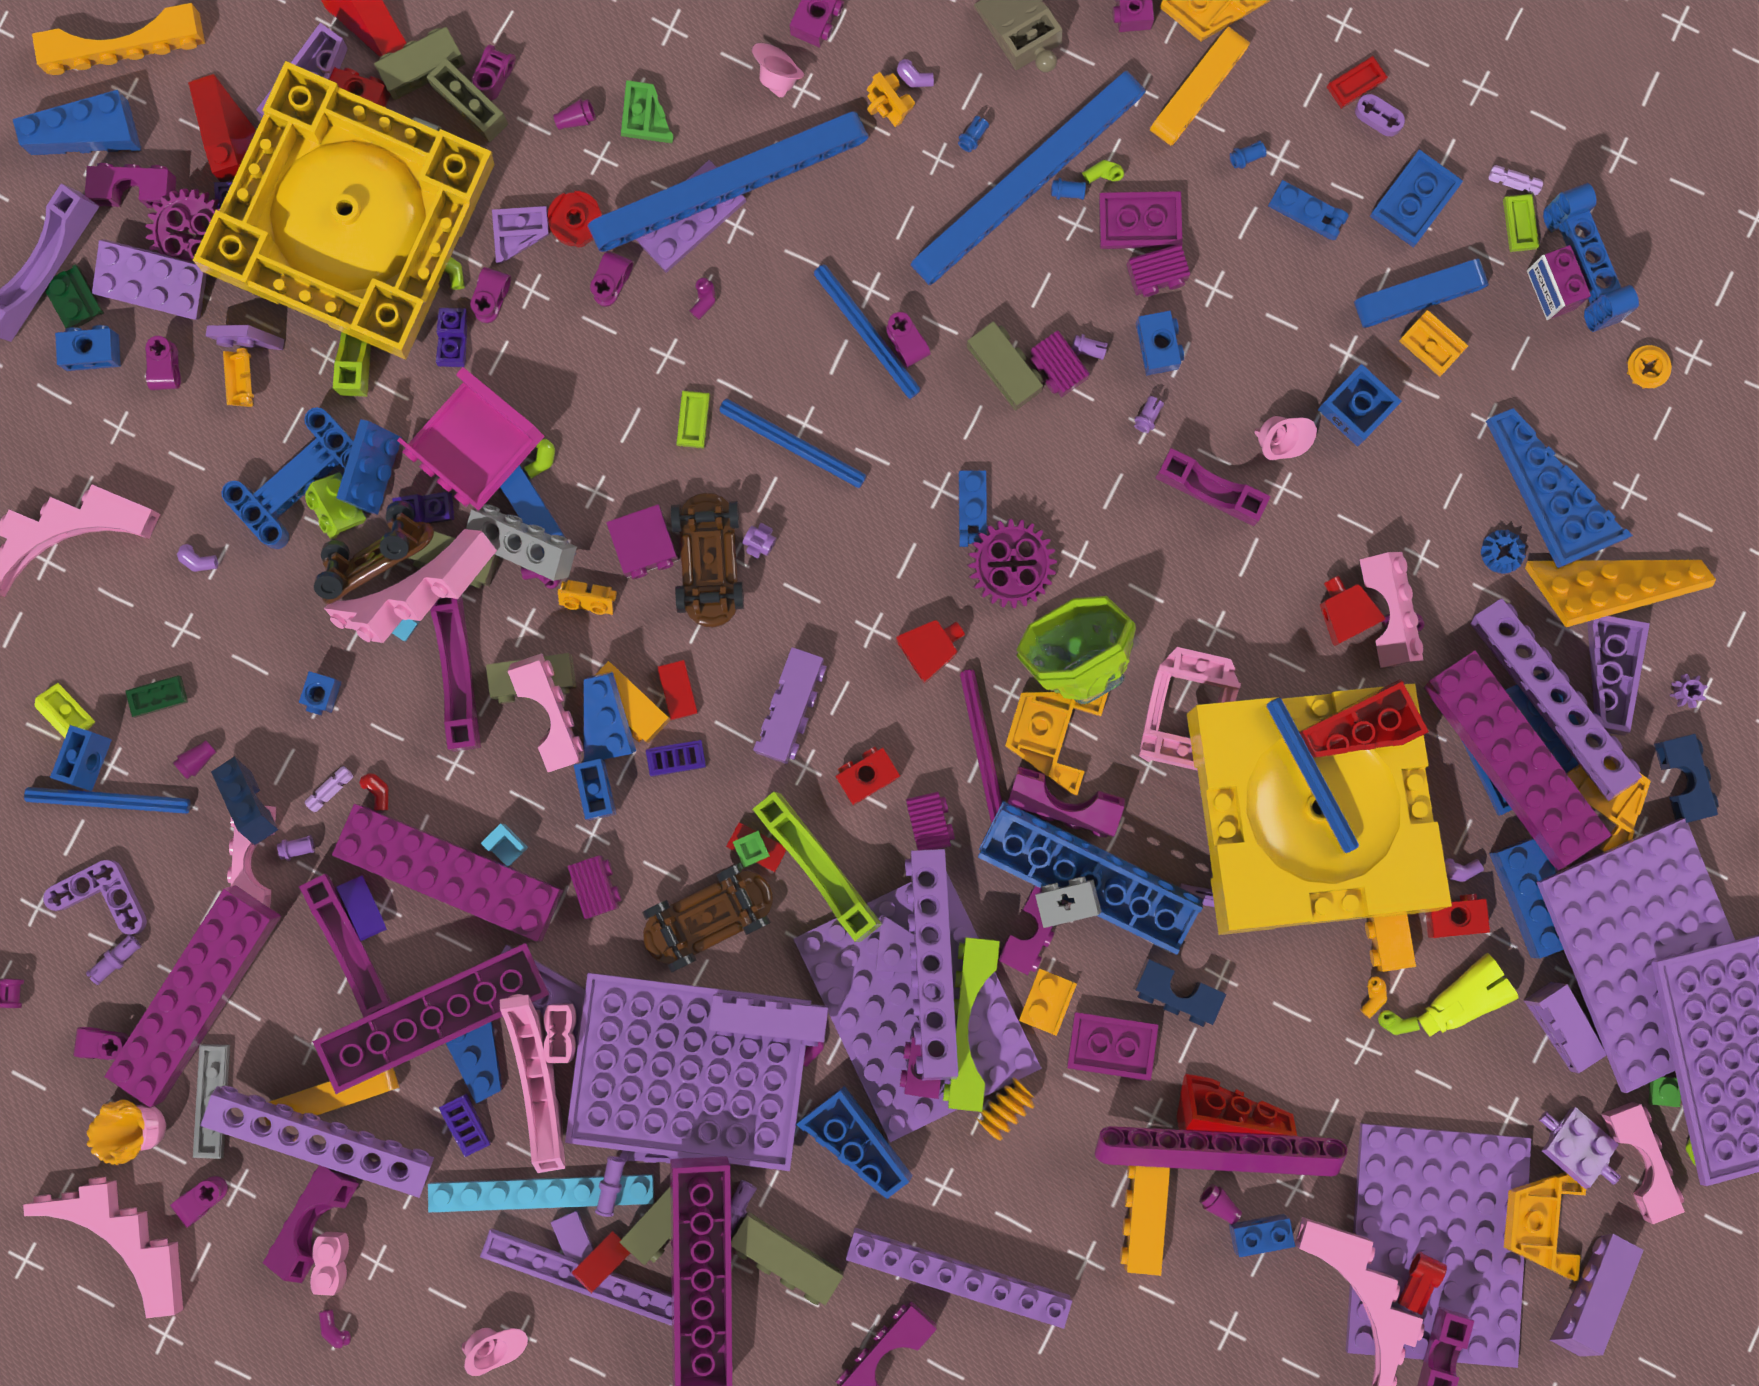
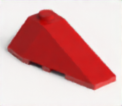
M321 0L330 14L342 22L348 30L360 38L380 58L387 53H395L403 49L404 45L407 44L383 0Z
M212 74L190 81L188 84L211 171L220 182H226L235 178L256 129L217 77Z
M1399 679L1299 733L1312 757L1316 758L1353 751L1404 745L1429 731L1403 681Z
M1185 1074L1183 1077L1177 1111L1179 1130L1297 1136L1292 1113L1264 1101L1254 1102L1245 1098L1242 1091L1236 1089L1235 1092L1220 1087V1082L1212 1078Z

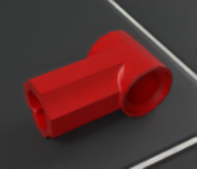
M1418 1252L1412 1260L1409 1268L1410 1277L1397 1303L1422 1315L1434 1288L1439 1287L1447 1271V1265L1422 1252Z

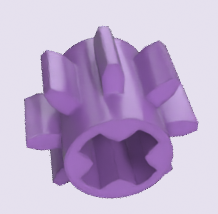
M760 523L758 528L751 525L743 540V544L748 546L746 549L748 554L759 558L761 553L766 556L769 555L776 542V537L771 535L773 532L772 528L763 523Z
M1684 674L1681 675L1682 682L1674 681L1671 683L1675 688L1674 693H1671L1670 697H1675L1678 700V707L1684 706L1687 702L1689 708L1697 707L1696 700H1706L1703 693L1704 689L1708 688V686L1702 685L1699 682V675L1690 680L1689 675Z

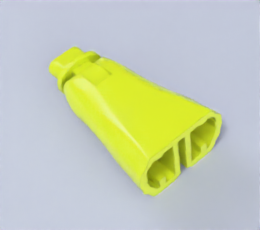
M1486 953L1447 989L1441 992L1430 1005L1431 1007L1428 1006L1426 1008L1427 1012L1417 1019L1428 1036L1431 1037L1438 1031L1444 1033L1446 1030L1461 1027L1486 1013L1519 999V996L1509 980L1502 977L1504 973L1489 953Z

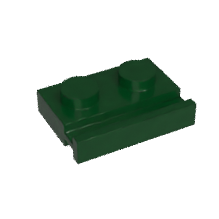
M76 264L68 271L64 270L55 275L45 289L65 328H78L93 320V317L104 314L97 298L92 294V289L81 269Z

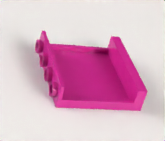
M462 367L456 374L463 382L408 444L401 438L397 441L405 447L402 453L414 463L419 459L422 462L419 467L431 478L435 474L440 477L436 482L446 491L450 492L454 489L457 492L454 497L466 508L471 504L479 511L545 436L525 417Z

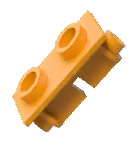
M239 348L237 352L223 351L227 405L253 407L252 399L254 394H252L250 373L251 354L248 353L246 348Z
M569 579L567 582L562 581L561 588L558 589L559 605L571 610L583 609L598 615H613V602L616 600L617 591H613L612 587L593 584L591 593L586 592L587 583Z

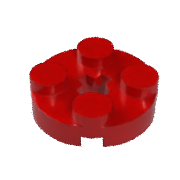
M574 191V193L568 194L563 193L552 201L548 209V224L554 237L561 243L568 246L584 247L587 243L594 240L588 224L602 216L597 201L591 195L582 191ZM580 213L581 222L574 225L570 224L569 215Z

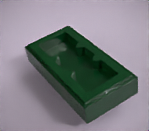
M179 675L125 690L131 715L134 718L188 703L182 676Z

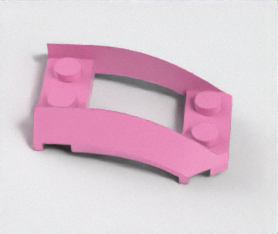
M1177 647L1159 665L1144 725L1139 753L1141 758L1147 762L1153 760L1197 770V768H1194L1190 738L1158 731L1170 677L1173 676L1221 687L1217 703L1236 701L1241 683L1238 682L1235 675V667L1231 659Z

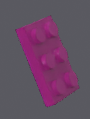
M1181 191L1099 193L1100 249L1168 248L1179 244L1183 245Z
M1074 1012L1066 1068L1151 1081L1158 1024Z

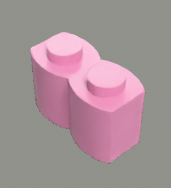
M551 1004L545 1010L544 1026L548 1035L544 1041V1056L547 1063H568L575 1056L576 1039L573 1030L576 1025L577 1015L573 1004Z
M325 1232L315 1240L313 1260L316 1266L312 1271L310 1279L313 1294L333 1296L344 1287L347 1277L344 1260L349 1250V1240L346 1233Z

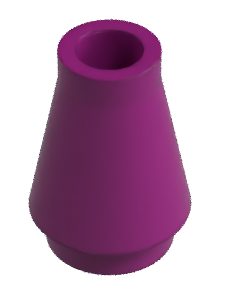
M579 99L553 115L559 130L591 125V121L596 120L595 112L589 99Z
M205 740L201 744L177 755L178 759L173 764L186 779H189L192 775L195 777L217 752Z
M1212 1184L1200 1196L1199 1202L1203 1204V1209L1224 1219L1231 1225L1240 1219L1242 1212L1235 1206L1222 1187H1216Z

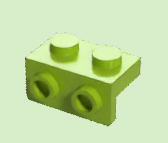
M340 472L312 482L305 493L308 507L315 511L321 530L327 533L331 540L337 538L340 532L360 525L366 520L361 509L336 499L342 481Z

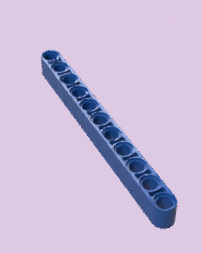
M1128 70L1123 72L912 261L910 266L929 286L935 283L1140 100L1145 94L1146 89Z
M855 111L849 112L592 220L588 224V228L599 251H609L864 143L869 136L858 113Z

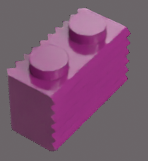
M1181 244L1130 258L1126 264L1135 295L1143 294V297L1159 293V289L1169 287L1170 290L1180 288L1185 285L1190 276Z
M1058 330L1031 349V358L1029 360L1034 369L1038 372L1043 371L1047 377L1046 385L1053 394L1059 393L1062 398L1088 380L1089 372Z
M939 792L906 799L917 850H938L951 847L950 841L955 840L952 824H946L944 813H949L945 796L940 797Z
M599 855L568 866L585 919L619 909L618 902H621L622 899L617 885L612 887L609 876L613 875V871L608 859L604 860L603 856Z

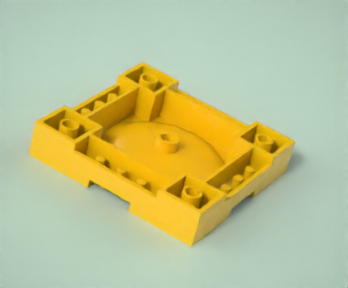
M285 61L262 110L264 112L262 120L220 210H216L193 261L206 274L278 305L280 303L328 324L333 329L406 360L438 291L439 281L459 237H462L494 167L492 152L442 129L439 131L339 88L337 83ZM344 207L353 208L349 215L343 216L339 214Z
M1405 684L1420 714L1415 684ZM1383 687L1284 698L1282 701L1300 732ZM1279 697L1196 705L1187 713L1194 768L1198 770L1213 873L1211 886L1219 935L1380 916L1388 917L1439 911L1452 906L1439 825L1433 819L1425 768L1429 765L1424 735L1404 745L1313 758L1359 843L1357 849L1345 853L1323 812L1321 815H1318L1313 811L1312 804L1317 803L1266 707L1268 702Z

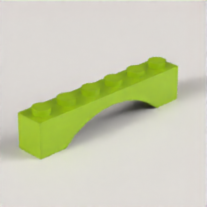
M341 332L338 352L334 362L333 389L341 396L368 397L371 345Z
M773 792L753 808L767 829L808 875L832 909L837 920L854 942L863 941L882 925L782 794Z
M965 937L964 943L959 942L957 959L962 960V970H956L955 987L960 989L959 999H954L955 1016H957L955 1028L958 1077L957 1079H950V1084H944L943 1101H948V1108L977 1112H982L985 1082L977 1071L971 1057L968 1041V1023L971 1008L979 990L997 970L1000 942L997 940Z

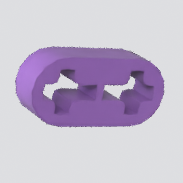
M1367 94L1362 96L1355 107V114L1359 120L1385 136L1397 135L1404 126L1405 118L1403 113L1375 95ZM1368 103L1372 104V111L1365 113V106ZM1392 117L1396 121L1395 125L1390 128L1387 126V120H1390Z

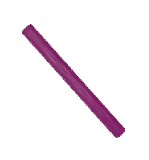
M968 669L962 671L960 677L992 824L1002 804V798L975 671Z

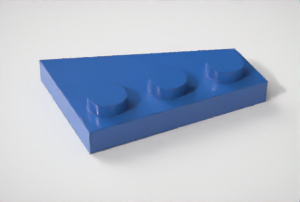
M613 672L590 676L584 679V762L597 759L604 760L634 753L636 747Z
M492 1022L446 1043L476 1104L503 1090L495 1045V1031Z

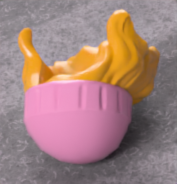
M128 1100L103 1104L100 1114L89 1124L86 1133L89 1137L87 1146L92 1147L91 1153L95 1154L99 1160H103L105 1163H111L112 1165L127 1163L134 1159L140 1151L149 1150L163 1140L166 1131L165 1118L162 1112L155 1106L150 1108L145 1104L135 1105Z

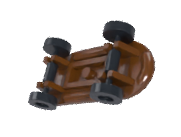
M701 493L689 498L682 509L680 504L671 505L673 532H680L683 585L675 587L677 613H686L687 611L689 617L697 624L714 628L729 622L735 615L736 610L744 609L743 583L738 582L735 544V529L740 527L738 501H729L728 503L722 496L717 494Z
M404 501L392 502L388 505L385 515L391 532L384 534L381 539L357 552L350 561H348L350 551L345 543L331 540L323 545L321 559L326 571L316 576L314 591L326 604H333L347 593L424 549L434 536L433 527L426 522H414V509L409 503Z
M739 863L717 874L716 876L719 881L671 905L665 900L642 912L645 920L649 919L643 931V941L647 951L657 961L669 964L668 967L672 973L696 961L694 955L742 931L748 935L770 924L771 922L767 915L773 904V894L767 881L757 873L745 871L742 863Z

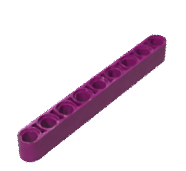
M1108 1126L1100 1131L1094 1154L1100 1162L1108 1165L1335 1176L1339 1174L1348 1149L1342 1141L1334 1138Z

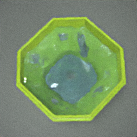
M1107 596L1073 598L1028 625L1016 649L1018 652L1016 656L1046 690L1060 693L1063 698L1074 699L1079 704H1087L1118 687L1124 681V672L1127 670L1128 663L1130 662L1129 657L1133 647L1136 625Z

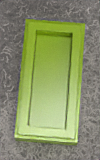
M1532 194L1505 197L1503 205L1509 251L1537 249L1539 241Z
M682 391L677 446L705 447L710 401L709 393Z

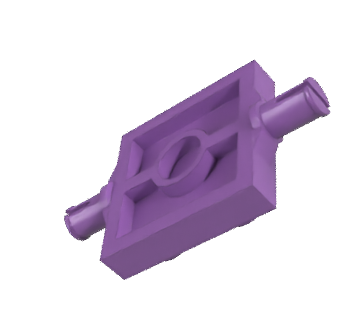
M1576 1107L1571 1108L1559 1122L1547 1111L1539 1117V1121L1551 1130L1549 1141L1542 1149V1152L1583 1188H1590L1600 1174L1611 1182L1612 1185L1619 1181L1618 1179L1621 1176L1608 1166L1610 1157L1619 1144Z

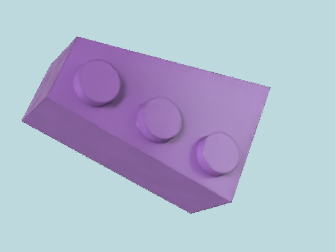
M1550 982L1524 1000L1571 1072L1580 1073L1606 1056L1599 1035L1593 1031L1587 1016L1580 1008L1568 984Z

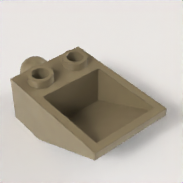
M980 0L974 4L980 17L1016 71L1034 60L1036 67L1042 72H1050L1056 67V55L1050 50L1062 44V28L1049 8L1041 0Z

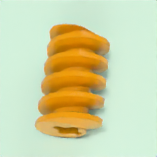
M1015 1077L1012 1078L1015 1087L1012 1088L1005 1085L1004 1089L1007 1095L1004 1096L997 1093L996 1097L999 1103L996 1104L989 1101L988 1105L991 1111L988 1112L982 1109L980 1113L983 1119L976 1118L995 1139L1000 1141L1003 1139L1000 1129L1008 1133L1011 1131L1008 1121L1016 1125L1019 1123L1016 1113L1024 1117L1027 1115L1024 1105L1032 1109L1035 1107L1031 1099L1034 1096Z

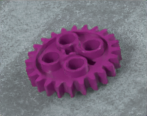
M184 188L180 189L179 193L176 190L169 192L170 197L167 195L161 196L162 204H153L157 213H149L148 217L154 222L145 225L146 228L153 230V234L146 236V239L154 240L155 244L149 247L150 250H158L160 254L194 262L193 258L204 236L192 238V235L188 233L169 232L168 227L177 231L189 229L190 233L204 235L207 229L203 227L201 219L205 216L210 224L215 211L220 210L217 208L219 199L216 198L208 201V192L202 193L199 197L198 189L191 190L189 194L188 189ZM176 211H179L183 217L182 224L178 223L175 219ZM174 238L180 243L179 251L173 246L172 241Z
M1008 519L1006 527H1004L1001 521H996V530L990 525L986 526L988 535L978 533L981 542L971 543L977 549L976 553H968V556L974 558V562L967 564V567L974 568L975 570L968 577L977 578L978 580L973 588L983 587L980 596L986 597L990 594L989 603L991 604L1000 599V607H1005L1007 601H1009L1011 608H1016L1018 600L1022 606H1027L1028 597L1036 602V592L1044 595L1046 593L1042 585H1052L1047 576L1056 574L1054 570L1049 569L1050 565L1057 563V560L1049 559V555L1055 552V549L1046 548V545L1051 540L1040 539L1043 530L1033 533V523L1024 528V520H1019L1016 526H1014L1013 520ZM1024 541L1028 542L1031 547V552L1026 557L1021 556L1018 550L1019 545ZM995 543L1002 544L1004 548V553L1000 558H995L991 553V548ZM1011 556L1013 560L1036 561L1035 565L1013 566V571H1011V567L1006 566L988 567L989 562L1010 561ZM1024 569H1028L1032 573V579L1028 584H1023L1020 581V573ZM1001 570L1005 575V581L997 586L994 584L992 577L996 571Z

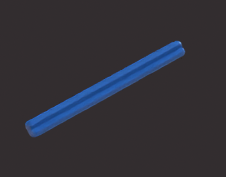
M825 264L819 266L814 271V276L909 399L915 397L920 392V387Z
M725 399L722 402L719 410L727 417L853 486L860 488L863 485L866 475L729 399Z
M1276 698L1268 702L1266 707L1343 852L1348 853L1357 849L1359 843L1282 699Z
M27 787L24 792V800L34 803L185 814L190 812L191 801L186 798Z

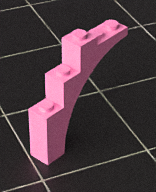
M91 485L90 489L83 494L81 509L50 497L48 502L41 508L39 522L8 510L7 514L0 520V536L7 538L5 544L0 547V596H6L16 577L30 561L47 548L70 537L99 531L126 532L149 539L160 514L94 485Z
M464 529L435 559L401 582L362 598L327 604L324 609L331 616V622L338 628L354 629L357 631L358 636L367 642L384 643L403 619L421 621L440 597L458 599L497 550L482 531Z
M511 995L506 999H500V1011L511 1037L520 1073L529 1130L531 1162L537 1173L565 1169L561 1105L555 1095L553 1063H547L544 1056V1041L546 1038L544 1018L540 1010H535L529 995Z
M106 1177L88 1179V1184L79 1187V1191L61 1193V1198L51 1199V1194L38 1195L33 1197L32 1202L23 1205L24 1216H50L69 1220L90 1229L105 1239L123 1257L132 1271L142 1294L146 1318L176 1315L183 1310L178 1242L168 1243V1238L155 1239L149 1242L147 1211L137 1212V1207L119 1210L116 1180L106 1181Z
M1302 1217L1295 1245L1299 1249L1323 1259L1336 1268L1351 1284L1365 1308L1375 1344V1369L1371 1386H1396L1397 1376H1395L1397 1366L1403 1363L1405 1357V1348L1403 1346L1406 1344L1415 1347L1417 1340L1420 1341L1422 1339L1425 1328L1424 1324H1422L1423 1319L1415 1313L1391 1306L1392 1302H1396L1399 1296L1400 1286L1397 1285V1279L1366 1268L1367 1263L1371 1264L1374 1258L1375 1248L1372 1247L1374 1242L1366 1237Z

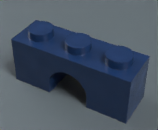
M1696 734L1654 743L1661 770L1677 768L1685 774L1687 779L1685 790L1679 795L1669 797L1675 820L1684 818L1686 823L1718 815V799L1715 793L1711 791L1709 784L1711 774L1708 767L1704 766L1702 759L1703 746L1701 741L1696 738Z
M234 756L211 771L238 832L252 844L256 845L278 831L270 810L256 796L260 789L252 772Z
M1150 959L1145 960L1133 987L1134 990L1139 992L1138 998L1153 1004L1155 999L1165 1003L1164 1010L1175 1015H1179L1180 1011L1190 1015L1189 1021L1202 1027L1205 1026L1206 1022L1211 1025L1214 1024L1227 994L1197 982L1190 995L1177 997L1172 992L1170 985L1175 971Z

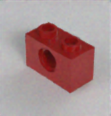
M334 67L329 80L337 83L339 88L351 93L358 89H363L360 97L386 107L391 94L382 80L372 76L369 79L361 77L358 72L345 67L344 70Z
M873 747L862 754L863 760L854 765L850 761L838 768L840 774L835 777L853 806L900 778L898 771L884 748L877 750L876 747ZM863 767H870L874 770L875 776L870 782H863L858 777V773Z
M1477 894L1460 895V901L1451 902V907L1439 911L1425 912L1428 938L1490 933L1486 899H1477ZM1455 908L1460 909L1462 912V919L1459 923H1455L1451 919V912Z

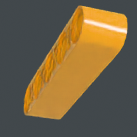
M1227 27L1154 121L1150 131L1168 145L1173 146L1245 53L1250 42L1232 28Z
M391 1068L338 1094L335 1093L329 1081L268 1103L274 1105L285 1104L293 1108V1111L301 1114L312 1113L320 1115L400 1087L394 1068ZM264 1117L266 1126L271 1125L270 1120Z

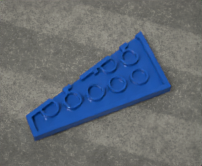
M1514 408L1495 415L1486 421L1557 568L1633 536L1614 520L1616 517L1609 510L1606 511L1596 501L1594 493L1578 476L1554 456L1556 453L1549 446L1546 447L1536 437V432Z

